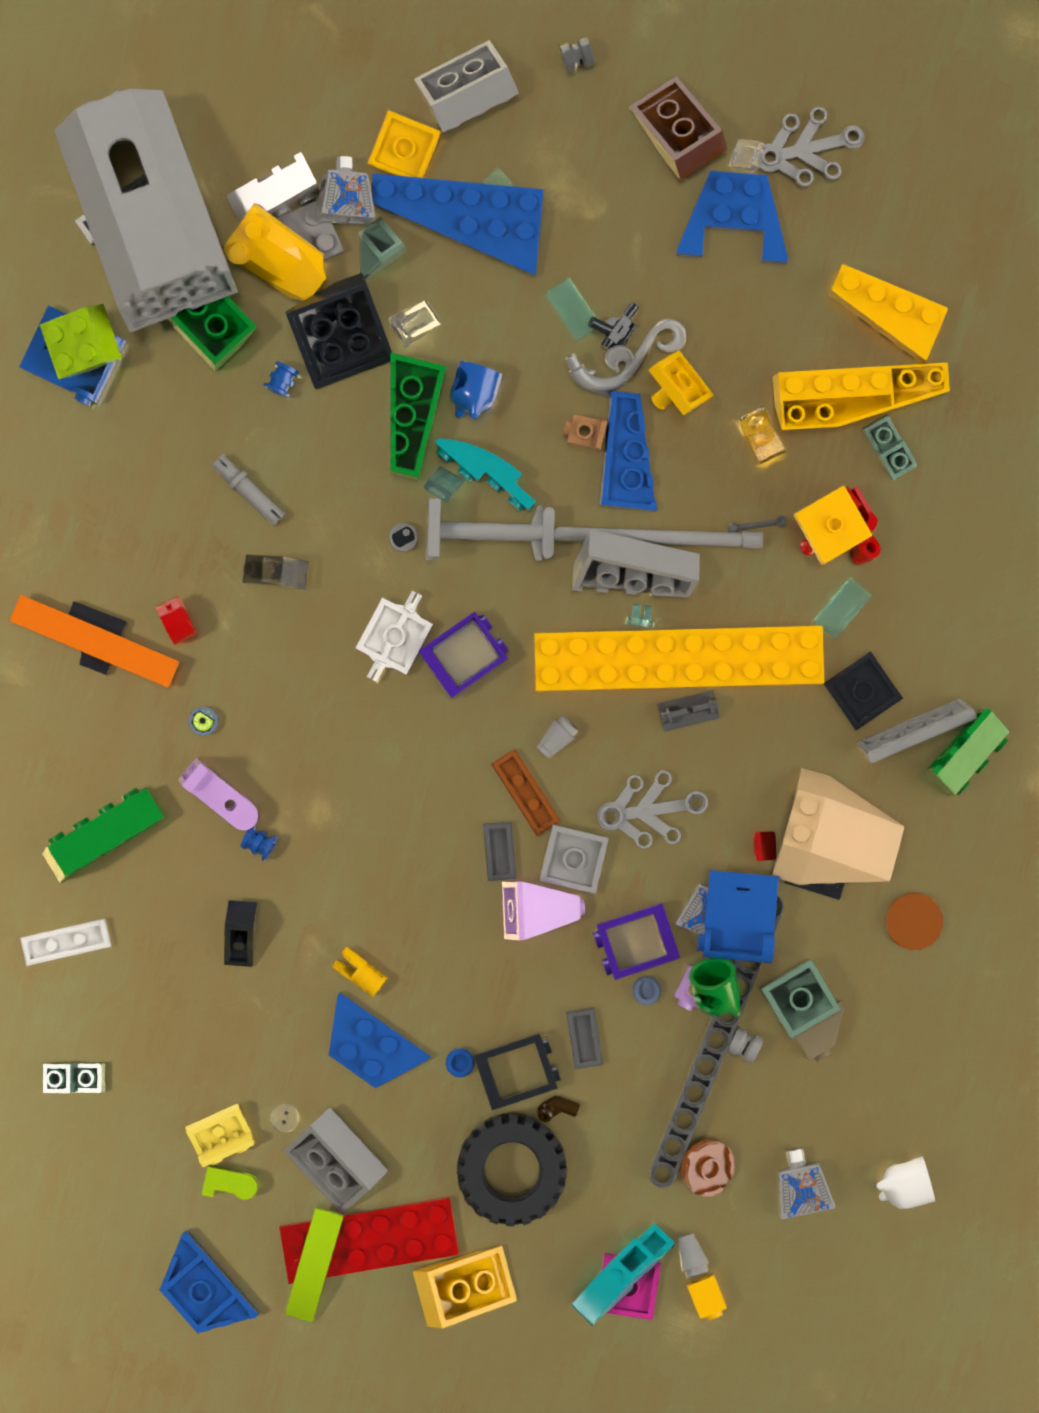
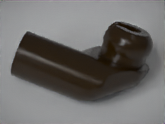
M553 1096L540 1104L537 1110L538 1118L542 1122H549L561 1112L576 1117L580 1104L560 1096Z

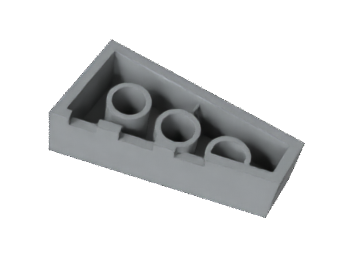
M590 529L573 564L572 591H582V587L597 588L596 592L608 593V589H625L626 594L637 595V593L642 591H651L653 596L690 598L699 581L700 554Z

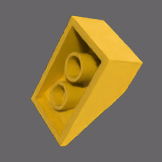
M502 1245L440 1261L412 1271L427 1327L445 1328L517 1301Z

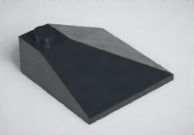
M362 272L333 283L285 312L314 389L390 361V352L392 353Z

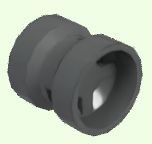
M587 37L578 39L577 44L565 43L559 45L567 73L575 71L580 65L586 67L595 65L594 56Z

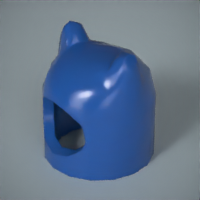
M459 361L450 392V397L456 406V417H463L467 412L472 419H476L479 414L490 410L495 403L503 374L475 363Z

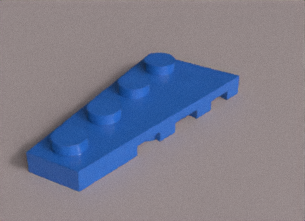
M619 391L610 392L599 505L656 512L657 504L654 499V484L649 465L650 456L646 444V429L640 394Z

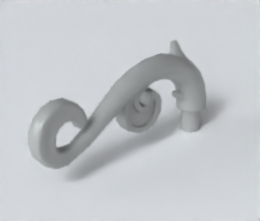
M663 319L649 331L635 355L629 348L623 345H616L610 348L605 355V362L609 368L618 371L619 362H625L623 369L611 377L599 378L594 376L593 374L596 371L588 370L584 364H580L575 353L565 358L571 369L569 373L574 381L583 389L601 394L609 399V391L625 385L639 371L654 339L660 331L670 329L673 333V338L668 343L657 341V348L666 353H675L685 344V328L679 321Z

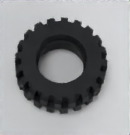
M509 1113L501 1114V1116L494 1118L491 1117L479 1126L477 1125L462 1145L457 1162L459 1189L462 1191L468 1206L470 1205L477 1215L481 1218L482 1216L491 1223L496 1225L498 1223L505 1224L508 1227H514L517 1224H530L531 1221L537 1218L541 1219L551 1208H554L560 1195L563 1193L567 1177L566 1157L563 1147L554 1132L535 1118L532 1119L524 1114L512 1115ZM509 1142L520 1143L528 1147L535 1154L539 1163V1176L535 1185L525 1194L515 1197L504 1196L494 1191L486 1180L484 1169L486 1159L492 1150L501 1144Z

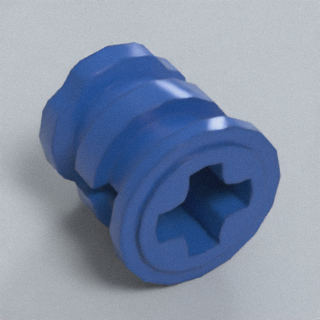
M276 361V369L274 372L271 371L269 375L271 378L270 382L264 383L263 386L277 395L289 398L290 395L287 390L289 387L292 388L294 384L292 380L294 376H298L299 372L284 363Z
M253 826L247 830L240 847L244 850L248 848L251 850L250 853L255 856L257 854L261 855L262 861L265 862L271 855L278 837L274 835L270 838L267 836V832L263 830L259 832Z

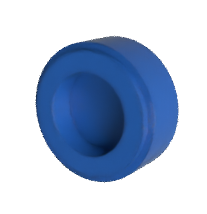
M464 1048L452 1050L446 1058V1068L455 1077H465L474 1068V1057L470 1051Z

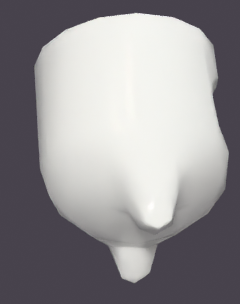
M923 1156L905 1163L893 1164L887 1168L883 1180L878 1182L876 1186L879 1191H882L879 1194V1199L881 1201H889L898 1209H910L935 1202Z

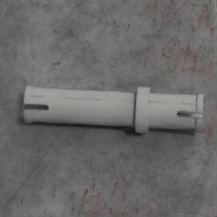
M224 454L213 463L211 468L217 471L229 483L228 487L231 490L235 489L272 526H275L278 523L277 521H280L286 514L247 478L248 474L244 470L241 472Z

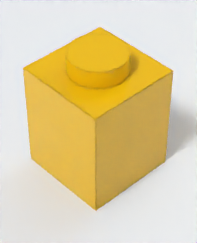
M713 1273L686 1283L700 1319L706 1317L707 1321L723 1315L722 1310L727 1309Z

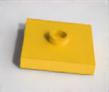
M388 110L367 164L396 176L424 178L442 131Z
M844 485L793 514L821 565L873 536Z

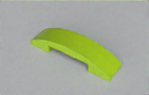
M316 1207L285 1315L313 1323L343 1220V1214Z

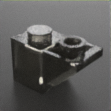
M246 555L242 583L306 590L309 561L283 556Z

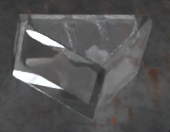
M426 300L388 319L389 326L404 348H407L441 324Z

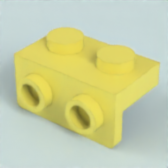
M235 1104L185 1127L202 1167L218 1164L223 1158L234 1153H242L254 1145L252 1130L239 1104Z

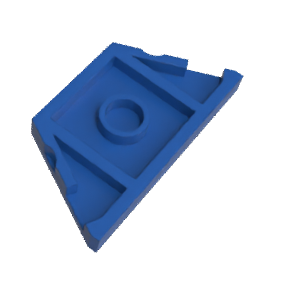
M341 992L339 993L329 1048V1056L374 1088H377L430 1058L429 1054Z
M187 1230L183 1232L159 1289L197 1333L256 1318L259 1315L256 1309Z

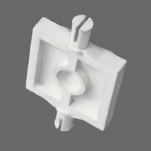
M411 591L405 605L394 604L382 598L356 646L357 650L369 655L374 661L366 677L370 679L373 677L372 680L378 682L384 667L393 668L407 675L433 626L432 623L420 618L414 611L422 595L417 594L413 601L416 595L414 591Z

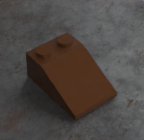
M675 76L630 105L631 111L664 161L680 180L728 150L723 130L678 76Z

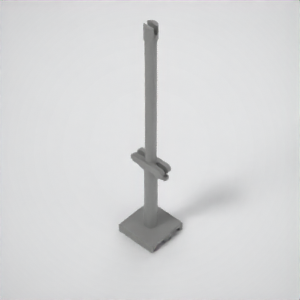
M429 498L427 503L426 560L428 561L438 560L440 539L530 541L535 561H541L542 558L549 560L554 554V541L584 542L590 529L654 544L730 546L748 549H761L763 546V532L742 531V533L554 527V509L547 507L543 511V506H537L531 524L440 521L441 499Z

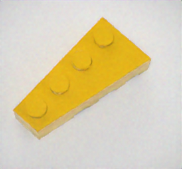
M844 264L841 265L829 293L831 298L857 317L863 319L874 330L883 334L901 350L914 357L920 364H924L927 361L948 311V308Z

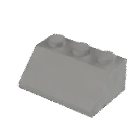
M490 40L414 79L442 132L454 129L466 120L479 116L486 110L499 103L507 102L511 97L519 94L507 65Z
M330 1107L283 1150L341 1214L366 1194L388 1172L381 1161L372 1154L360 1138L347 1127Z

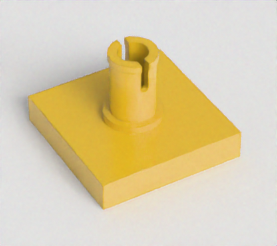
M680 350L659 361L648 370L662 387L651 396L654 405L661 410H664L673 401L680 412L685 415L714 396Z

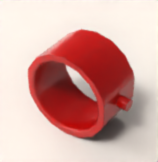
M178 596L156 606L158 615L174 645L197 634Z

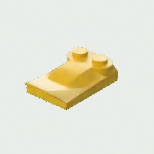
M256 203L252 205L222 246V250L230 262L243 265L290 299L301 301L308 299L315 294L326 279L323 267L324 253Z

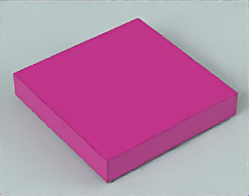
M604 1253L602 1270L617 1255ZM657 1262L633 1285V1289L607 1313L653 1320L661 1262Z

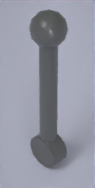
M779 516L776 520L739 525L730 523L727 529L729 532H738V530L774 525L782 528L787 524V520L784 516Z

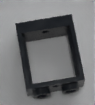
M538 1032L474 1054L492 1110L558 1089L556 1082L561 1081L556 1064L550 1066L547 1054L552 1053L547 1036L541 1038ZM535 1043L548 1083L501 1099L488 1058Z

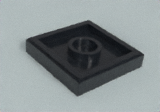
M871 651L823 684L855 731L903 699Z

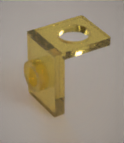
M765 406L739 418L744 437L760 464L786 452L785 447L770 423ZM762 417L757 424L748 425L753 418Z

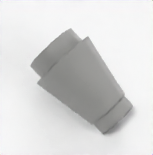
M562 715L558 720L554 719L537 748L546 757L550 758L576 738L575 734L579 730Z
M689 1234L678 1238L682 1272H685L686 1277L692 1278L709 1272L707 1267L709 1262L695 1235Z

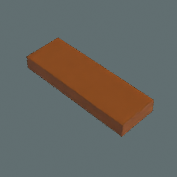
M516 749L491 763L536 836L550 829L552 824L556 825L561 822Z

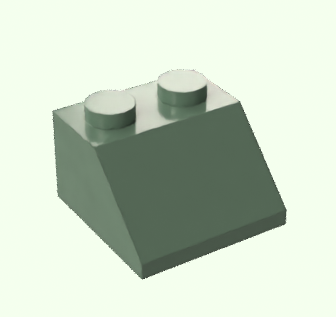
M811 959L806 960L760 987L790 1039L841 1010Z

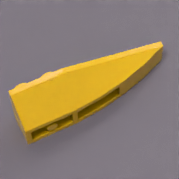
M948 363L778 372L772 377L774 404L781 430L840 427L950 391Z

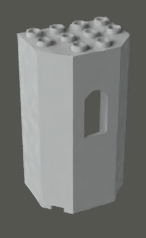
M131 88L117 90L106 98L98 101L90 100L85 102L82 107L76 108L54 131L118 310L130 332L139 330L176 316V313L182 309H195L238 293L163 90ZM120 140H128L136 146L149 181V185L124 194L121 192L109 159L111 146Z

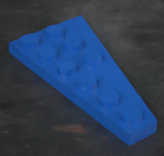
M373 173L371 187L373 204L536 275L544 189Z

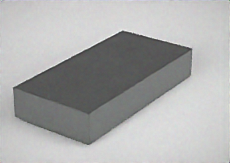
M512 823L483 824L488 881L516 879Z
M595 1008L566 1012L574 1068L580 1069L603 1065Z

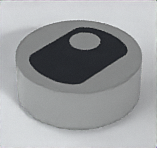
M399 523L391 529L389 541L395 550L407 552L416 546L418 535L412 525Z

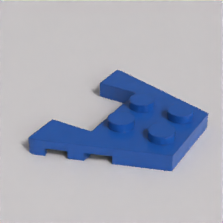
M710 171L677 248L676 255L702 257L705 228L753 231L764 233L761 262L787 264L788 255L768 176Z

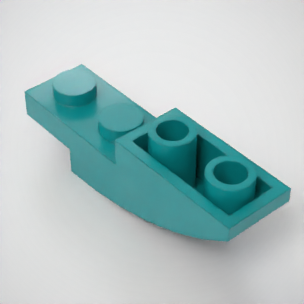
M442 438L436 440L435 446L439 448L436 453L447 463L451 460L460 467L457 472L468 482L474 479L479 483L486 475L489 477L486 482L498 493L501 490L505 491L510 496L508 502L518 511L524 508L529 512L536 504V501L516 484L522 477V473L508 462L489 451L469 443Z
M654 1223L638 1239L634 1238L595 1277L573 1302L572 1307L593 1326L633 1289V1285L674 1248L675 1243Z

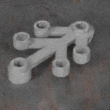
M815 107L812 109L809 116L810 120L795 145L783 148L790 133L796 131L800 124L798 116L790 113L783 118L782 127L771 144H764L758 149L756 163L765 172L779 170L795 179L799 186L808 187L814 179L812 171L809 169L800 170L786 161L797 157L824 173L828 180H836L841 174V166L837 162H827L814 153L844 146L848 150H856L864 141V132L858 126L852 125L846 127L842 134L810 142L819 125L824 124L827 119V111L823 107ZM815 112H821L824 118L820 121L815 120L813 117ZM792 118L795 120L796 126L790 128L786 125L785 121ZM855 132L858 135V140H849L848 134ZM767 153L775 155L773 162H768L765 159ZM830 166L835 167L838 171L837 175H829L827 168ZM802 173H806L809 175L810 181L804 183L800 180L799 176Z
M662 770L655 775L654 783L636 807L625 808L634 792L640 791L644 785L643 779L640 776L632 775L627 779L626 787L616 801L607 802L599 808L597 821L606 830L620 829L635 840L639 848L646 849L652 845L653 838L651 834L640 832L627 821L628 819L639 818L664 836V840L668 844H676L681 839L680 831L675 827H669L654 815L685 810L692 814H701L708 807V799L702 792L694 791L688 794L686 799L653 804L661 791L672 782L671 774L668 771ZM662 773L666 774L669 778L668 783L665 785L658 782V776ZM632 778L640 780V787L638 789L630 787L629 782ZM694 797L701 800V806L697 809L691 806V800ZM608 811L616 813L617 818L614 822L607 821L606 813ZM670 830H674L678 834L675 841H669L667 838V833ZM641 835L649 837L648 845H640L638 839Z

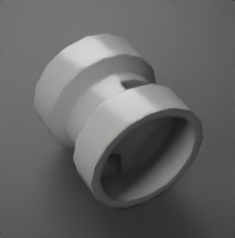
M737 1026L727 1053L733 1056L738 1054L743 1057L744 1061L752 1064L759 1053L764 1039L757 1035L751 1036L747 1034L745 1029Z

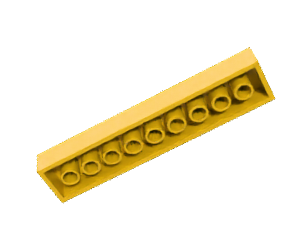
M823 626L534 633L536 692L824 684Z

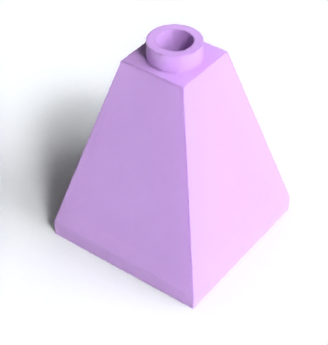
M502 882L504 939L526 940L580 920L581 916H584L585 903L583 899H580V896L526 882Z

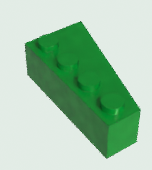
M390 352V472L393 475L419 481L446 373V366Z
M134 788L122 796L123 802L116 806L112 802L97 811L98 817L91 821L86 817L73 825L75 830L65 836L63 832H60L48 840L50 845L46 847L42 854L60 883L68 879L70 873L86 868L97 860V857L107 855L122 845V842L133 839L164 818L146 788L140 792L137 788Z

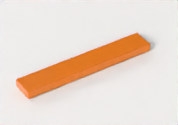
M21 594L9 620L167 688L170 687L180 661Z

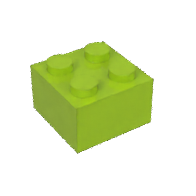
M104 304L86 306L40 324L58 380L78 376L122 359Z

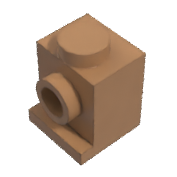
M574 414L573 420H566L563 436L568 437V445L600 452L607 421ZM586 426L590 429V434L582 436L579 433V429Z

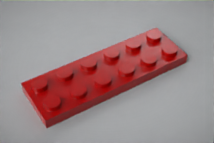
M450 1197L344 1215L326 1278L459 1255ZM312 1220L279 1226L288 1284L294 1283Z

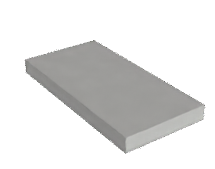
M959 698L858 741L856 744L860 753L870 763H873L972 721L977 716L974 709L963 699Z

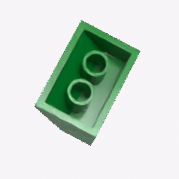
M229 296L195 309H182L176 313V316L166 319L214 371L231 358L257 328Z

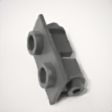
M714 690L658 703L664 731L720 718L719 706Z

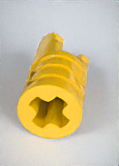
M345 947L342 956L356 967L357 970L355 971L340 960L335 961L332 967L373 998L385 983L387 977L374 969L372 965L370 966L366 960L353 950Z

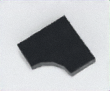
M73 601L68 614L120 637L123 636L128 623ZM81 651L79 665L108 675L111 667L110 663Z

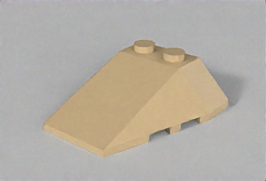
M801 768L794 792L793 806L782 846L777 854L772 876H779V880L797 885L890 882L904 826L831 776Z

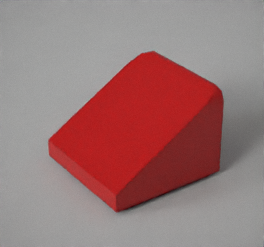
M754 832V859L756 861L775 860L777 858L775 832Z

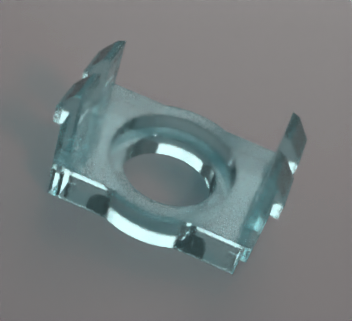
M633 603L632 615L626 616V624L653 628L655 620L650 619L651 606L644 605L643 617H639L641 606L640 604Z

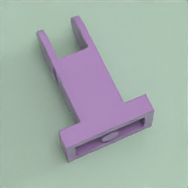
M197 757L178 779L185 789L193 793L235 828L248 830L256 824L258 812L253 803L209 769ZM227 800H234L232 807H225Z

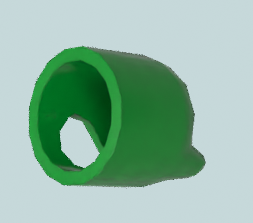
M710 958L695 964L690 970L689 980L694 1002L700 1011L711 1016L728 1013L734 1017L739 1016L740 990L734 965L729 960L722 958Z

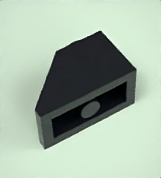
M228 901L224 925V965L253 967L257 903Z

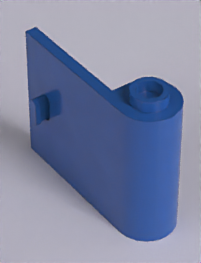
M48 305L40 324L66 315V313ZM39 324L19 368L76 394L74 399L87 406H90L91 402L97 404L117 361L78 376L58 380ZM114 335L121 353L126 341Z
M710 870L704 934L698 935L697 951H703L702 957L761 963L773 962L779 876Z

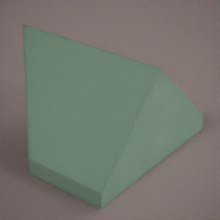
M381 217L358 232L360 237V273L362 272L365 281L406 254L402 241Z

